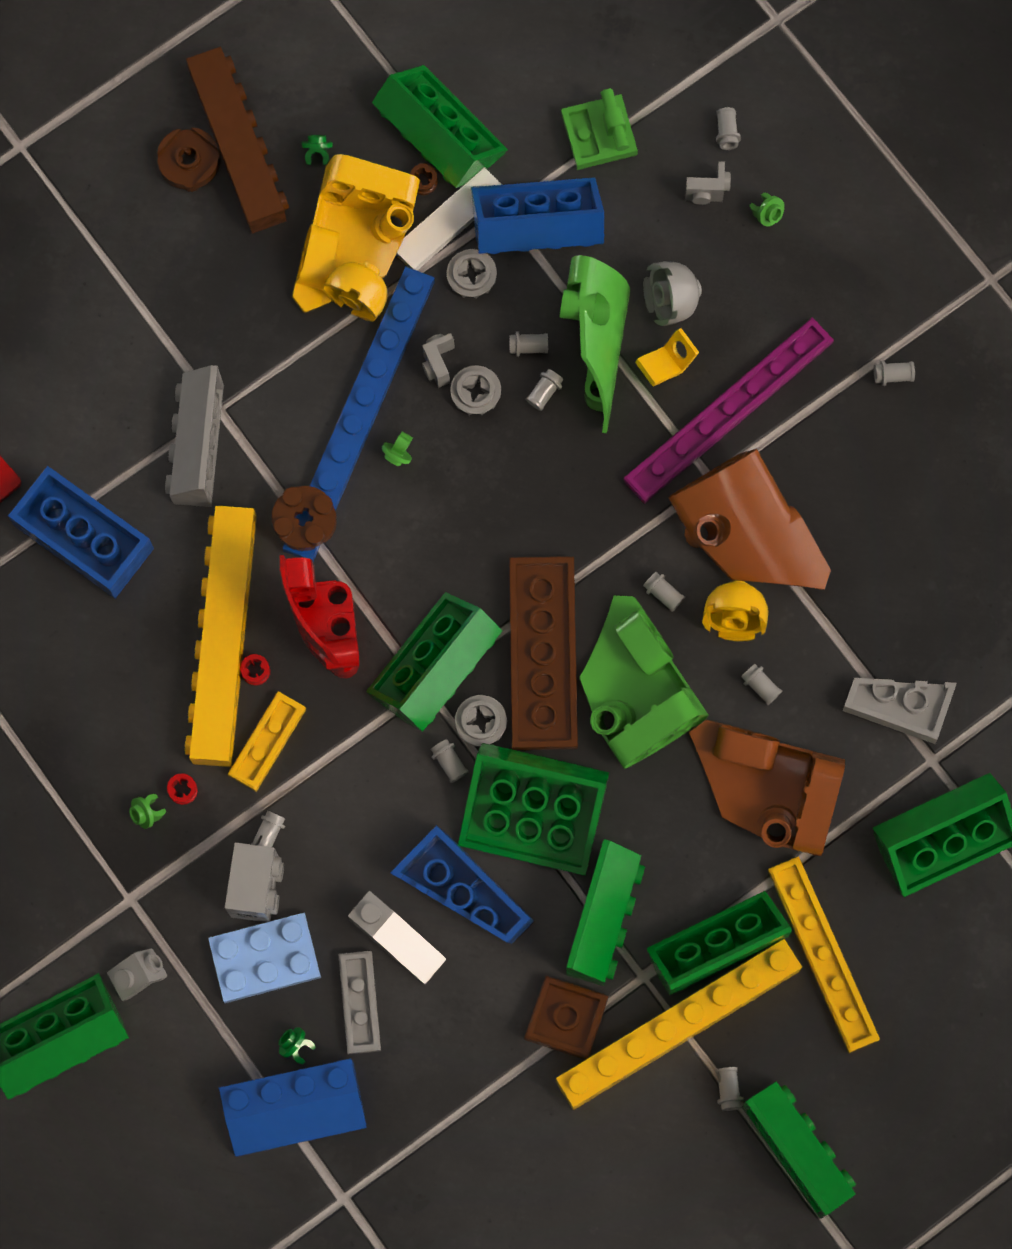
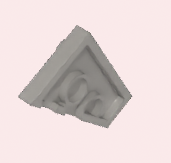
M854 678L842 711L936 744L957 683L945 682L943 685L928 684V681L902 683L890 679Z

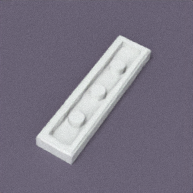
M484 167L405 236L396 255L409 268L416 271L419 270L474 221L471 187L502 184Z

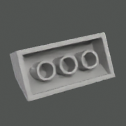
M210 365L185 372L182 375V383L176 384L175 401L180 402L178 414L174 413L172 418V432L176 433L175 444H170L169 463H173L172 475L167 474L165 482V492L170 494L173 504L211 507L224 391V384L218 366Z

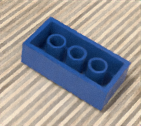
M49 466L45 468L8 515L17 529L114 599H116L154 550L148 537Z

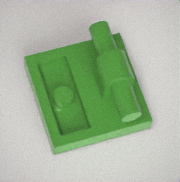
M612 89L603 90L601 92L602 99L561 109L562 119L577 170L636 156L638 153L622 95L614 96Z

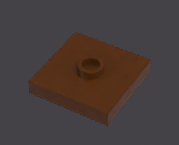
M545 975L524 1040L587 1060L590 1056L609 996Z

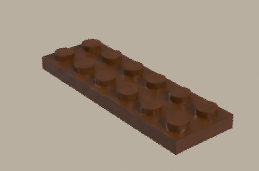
M574 557L510 558L512 750L578 749Z

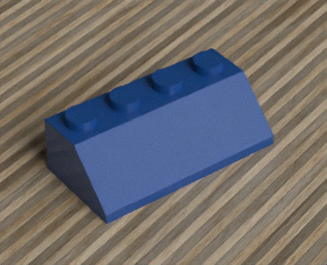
M595 177L471 187L475 236L479 254H498L508 251L527 252L532 249H560L569 246L589 247L594 244H604V209Z
M352 1059L219 1087L225 1121L235 1157L367 1128Z

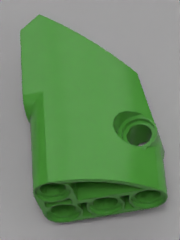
M578 255L571 259L567 289H564L560 318L580 321L581 358L588 367L585 383V402L591 409L603 412L602 433H607L630 286L620 273L607 264L593 257ZM598 388L600 397L591 394V391Z
M614 595L598 641L579 678L592 711L590 724L593 730L603 736L622 767L626 769L672 743L704 721L709 714L672 661L674 657L670 648L637 599L632 596ZM607 712H611L614 716V725L610 729L604 724V716Z

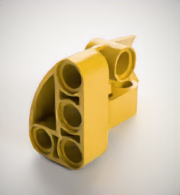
M338 154L331 158L326 165L313 224L310 225L305 239L292 298L304 313L333 302L323 291V287L329 275L345 263L357 262L363 265L366 261L375 265L380 270L379 276L381 278L387 275L406 232L414 222L413 210L420 183L419 178L348 155ZM390 217L399 218L403 224L402 227L395 226L391 222Z

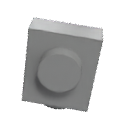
M718 161L717 178L687 177L685 201H692L699 205L708 204L711 201L723 202L724 191H730L731 173L725 172V162Z
M451 333L445 336L437 334L430 337L426 344L422 345L423 356L426 362L422 363L428 380L434 379L438 388L450 383L449 372L440 354L454 349L455 346Z
M153 949L135 952L107 972L122 1001L131 999L150 984L162 981L167 977L163 963Z

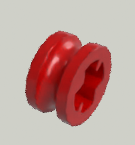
M252 654L245 657L241 662L240 671L248 684L258 686L269 679L271 673L270 666L263 656ZM255 662L261 663L262 675L258 676L256 673L255 678L250 677L251 673L248 666L250 664L255 666Z
M181 773L174 775L168 781L167 793L176 804L187 805L197 797L198 788L191 776ZM182 781L188 782L187 787L191 790L187 796L183 793V797H177L178 792L174 788L176 784L180 783L182 785Z

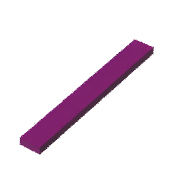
M812 317L626 475L623 481L645 504L833 344L834 339Z

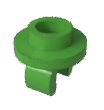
M764 192L761 194L764 201L761 206H756L753 203L749 206L754 217L758 218L759 223L768 227L774 225L782 218L784 202L779 197L771 196Z
M402 431L394 444L384 443L382 451L385 453V459L397 466H401L402 463L409 464L412 457L406 450L413 437Z
M150 794L145 799L136 797L131 802L129 809L130 817L136 825L143 829L152 827L154 822L159 821L166 813L165 808L160 811H154L150 807V804L154 803L158 798L157 794Z

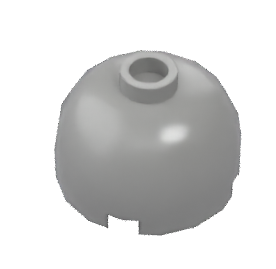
M663 261L649 265L647 270H651L650 277L644 278L643 289L648 312L653 313L655 310L656 316L659 319L654 320L655 323L667 326L689 318L694 313L701 296L702 288L699 280L696 279L695 275L686 265L674 261Z

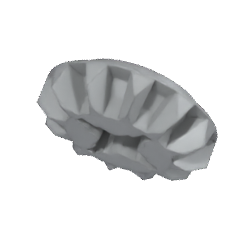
M467 249L457 253L448 264L447 280L452 290L459 293L463 298L467 296L477 299L480 295L489 293L492 286L496 283L497 269L493 259L487 253L479 254L477 249ZM469 263H471L475 272L481 273L476 276V281L473 285L469 277H463V275L468 273Z
M477 365L466 367L460 370L452 380L451 398L457 408L468 415H484L485 412L494 409L501 398L500 381L497 375L486 367ZM480 380L481 391L485 393L484 395L479 394L477 399L472 402L471 392L467 391V389L474 388L475 384Z
M472 696L462 702L457 709L455 715L456 730L461 739L473 747L481 746L482 743L492 744L499 741L506 730V712L503 706L490 696ZM477 709H480V713H482L484 718L492 719L486 723L484 734H482V730L479 729L478 725L471 724L476 720Z

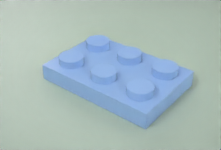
M305 913L208 938L224 1003L321 978Z

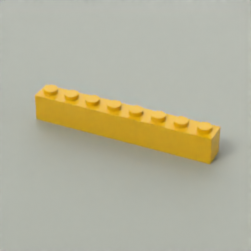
M215 506V515H210L208 519V534L212 535L211 546H206L205 565L209 566L208 578L203 577L201 595L206 597L205 609H200L198 615V628H203L202 640H196L195 659L199 660L198 672H193L191 688L192 691H196L195 704L190 703L188 711V722L193 723L192 735H187L185 740V755H190L189 759L195 765L232 767L241 680L240 666L243 660L257 520L254 508Z
M783 939L556 1078V1083L572 1110H575L799 973L802 966L786 940Z

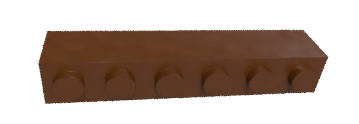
M220 46L187 58L186 62L251 233L253 234L286 222L285 210L289 209V205L284 192H277L274 183L279 180L273 164L267 165L264 159V155L268 154L262 136L256 138L253 128L258 126L252 110L246 111L242 101L247 100L241 82L235 84L232 74L237 72L231 56L225 57Z

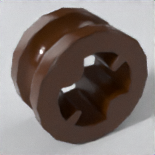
M426 163L418 164L411 169L410 174L419 178L420 174H425L427 178H432V180L428 179L427 185H422L420 181L417 194H431L438 185L436 170Z

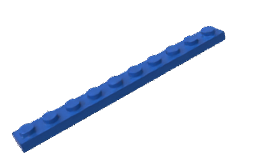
M406 266L310 484L311 487L320 489L332 499L335 511L435 283L434 277ZM303 511L302 514H297L296 516L301 526H305L307 521L312 522L313 517L309 516L308 511ZM284 544L282 549L283 552L298 558H310L314 562L320 546L310 551H297Z

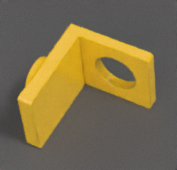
M682 328L676 330L664 347L639 357L635 363L650 384L656 386L682 374L699 354V351ZM677 341L682 342L686 347L687 355L685 358L680 356L676 349Z

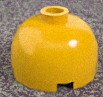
M366 261L363 265L357 262H349L339 266L329 275L323 287V291L334 303L341 308L344 304L353 309L351 314L366 321H375L387 302V287L384 280L379 276L380 270L375 265Z
M744 581L729 582L718 586L708 596L702 623L709 632L711 627L719 631L718 637L732 641H750L755 639V633L760 631L761 635L765 633L768 621V606L762 593Z

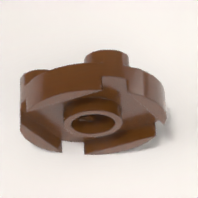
M191 127V130L186 129L182 131L181 129L173 130L163 138L157 152V162L163 178L172 186L188 192L197 191L200 187L208 184L217 174L221 162L215 140L207 132L199 128ZM184 153L186 155L194 153L196 154L194 156L195 162L185 165L181 156Z
M311 486L290 487L276 501L272 510V523L276 535L287 547L297 551H310L320 546L323 542L326 543L333 536L337 525V515L332 499L320 489ZM308 511L309 516L313 517L312 522L307 521L305 526L299 525V519L296 518L297 514Z

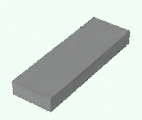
M372 951L339 954L347 1053L350 1055L381 1051Z

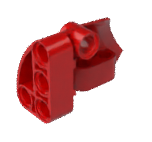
M280 555V572L283 586L303 641L314 657L327 670L340 678L352 677L357 673L360 661L354 600L350 587L346 583L336 580L316 582L315 569L310 558L286 559L285 555ZM336 592H342L347 595L346 600L341 604L331 603L330 598ZM314 600L310 607L304 608L299 606V602ZM345 623L350 627L345 635L337 636L333 633V628L337 624Z

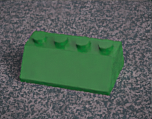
M425 65L389 75L372 101L373 105L380 111L381 116L390 121L400 131L401 136L411 142L421 152L422 157L427 162L433 164L442 174L444 180L455 188L465 185L484 167L488 169L508 150Z
M445 592L366 692L405 723L423 732L433 722L436 714L447 700L455 694L456 689L467 675L474 670L476 664L486 651L494 645L502 630L481 608Z
M988 773L872 827L879 851L904 898L1012 847V809L1007 792L993 775Z
M603 840L566 967L567 976L601 986L605 985L606 978L610 980L614 978L618 964L617 960L612 959L615 947L622 948L627 933V929L622 928L624 916L632 915L637 898L630 895L634 883L641 884L645 866L640 865L642 855L610 840Z
M763 891L646 949L659 980L670 996L788 938L792 930L767 892Z
M99 973L0 1024V1087L8 1100L28 1092L38 1084L57 1077L69 1068L84 1063L91 1057L108 1048H113L129 1038L122 1018Z
M776 1081L743 1104L742 1109L821 1219L853 1197L856 1193L852 1188L856 1184L845 1169L839 1171L832 1161L836 1155L827 1142L824 1140L820 1143L815 1137L813 1131L816 1130V1127L805 1112L801 1115L798 1113L793 1105L796 1099L785 1084L780 1087Z

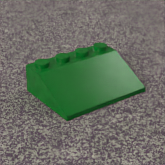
M482 743L476 756L458 845L586 876L610 772Z

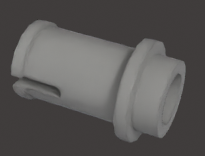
M731 107L721 108L716 112L719 132L716 136V142L720 144L721 149H735L741 141V135L737 133L736 110Z
M516 331L515 335H509L510 354H516V357H519L520 353H548V334H519V331Z
M880 361V364H874L875 383H881L882 386H886L889 382H914L915 367L912 361L888 364L885 361Z
M547 369L545 373L541 372L540 381L525 399L539 411L543 410V407L554 392L562 388L563 378L551 369Z
M655 572L643 585L647 589L646 593L648 595L652 593L673 612L685 599V596L680 594L664 579V574L659 575Z
M754 664L741 676L745 681L743 684L745 686L749 684L769 705L783 691L766 676L762 666L759 668Z
M445 739L431 749L433 753L432 759L438 760L450 779L449 781L453 783L465 776L469 771L454 751V743L450 744Z
M267 810L266 815L261 816L263 821L251 845L272 847L280 829L285 828L283 825L285 818Z
M725 1067L716 1070L720 1099L717 1100V1103L721 1105L722 1111L742 1108L741 1102L744 1101V1098L740 1096L737 1067Z

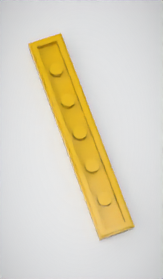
M799 856L769 868L768 873L848 1053L879 1041L878 1033Z

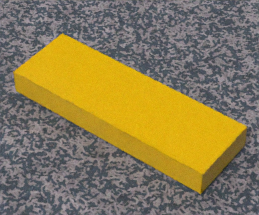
M278 691L228 772V776L257 792L305 713L306 707Z

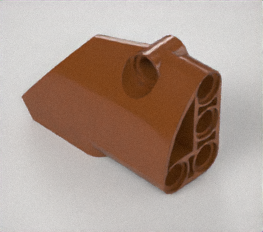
M757 449L746 451L730 458L668 497L678 517L686 527L685 538L688 544L694 548H701L731 581L825 589L831 569L799 512L794 507L788 506ZM702 525L705 526V528L708 531V537L706 540L703 539L700 534V528Z
M707 719L689 731L722 818L761 837L770 847H786L822 856L844 774L845 759L780 743L779 739L769 735ZM773 823H779L785 827L786 832L780 837H774L769 834L767 828Z

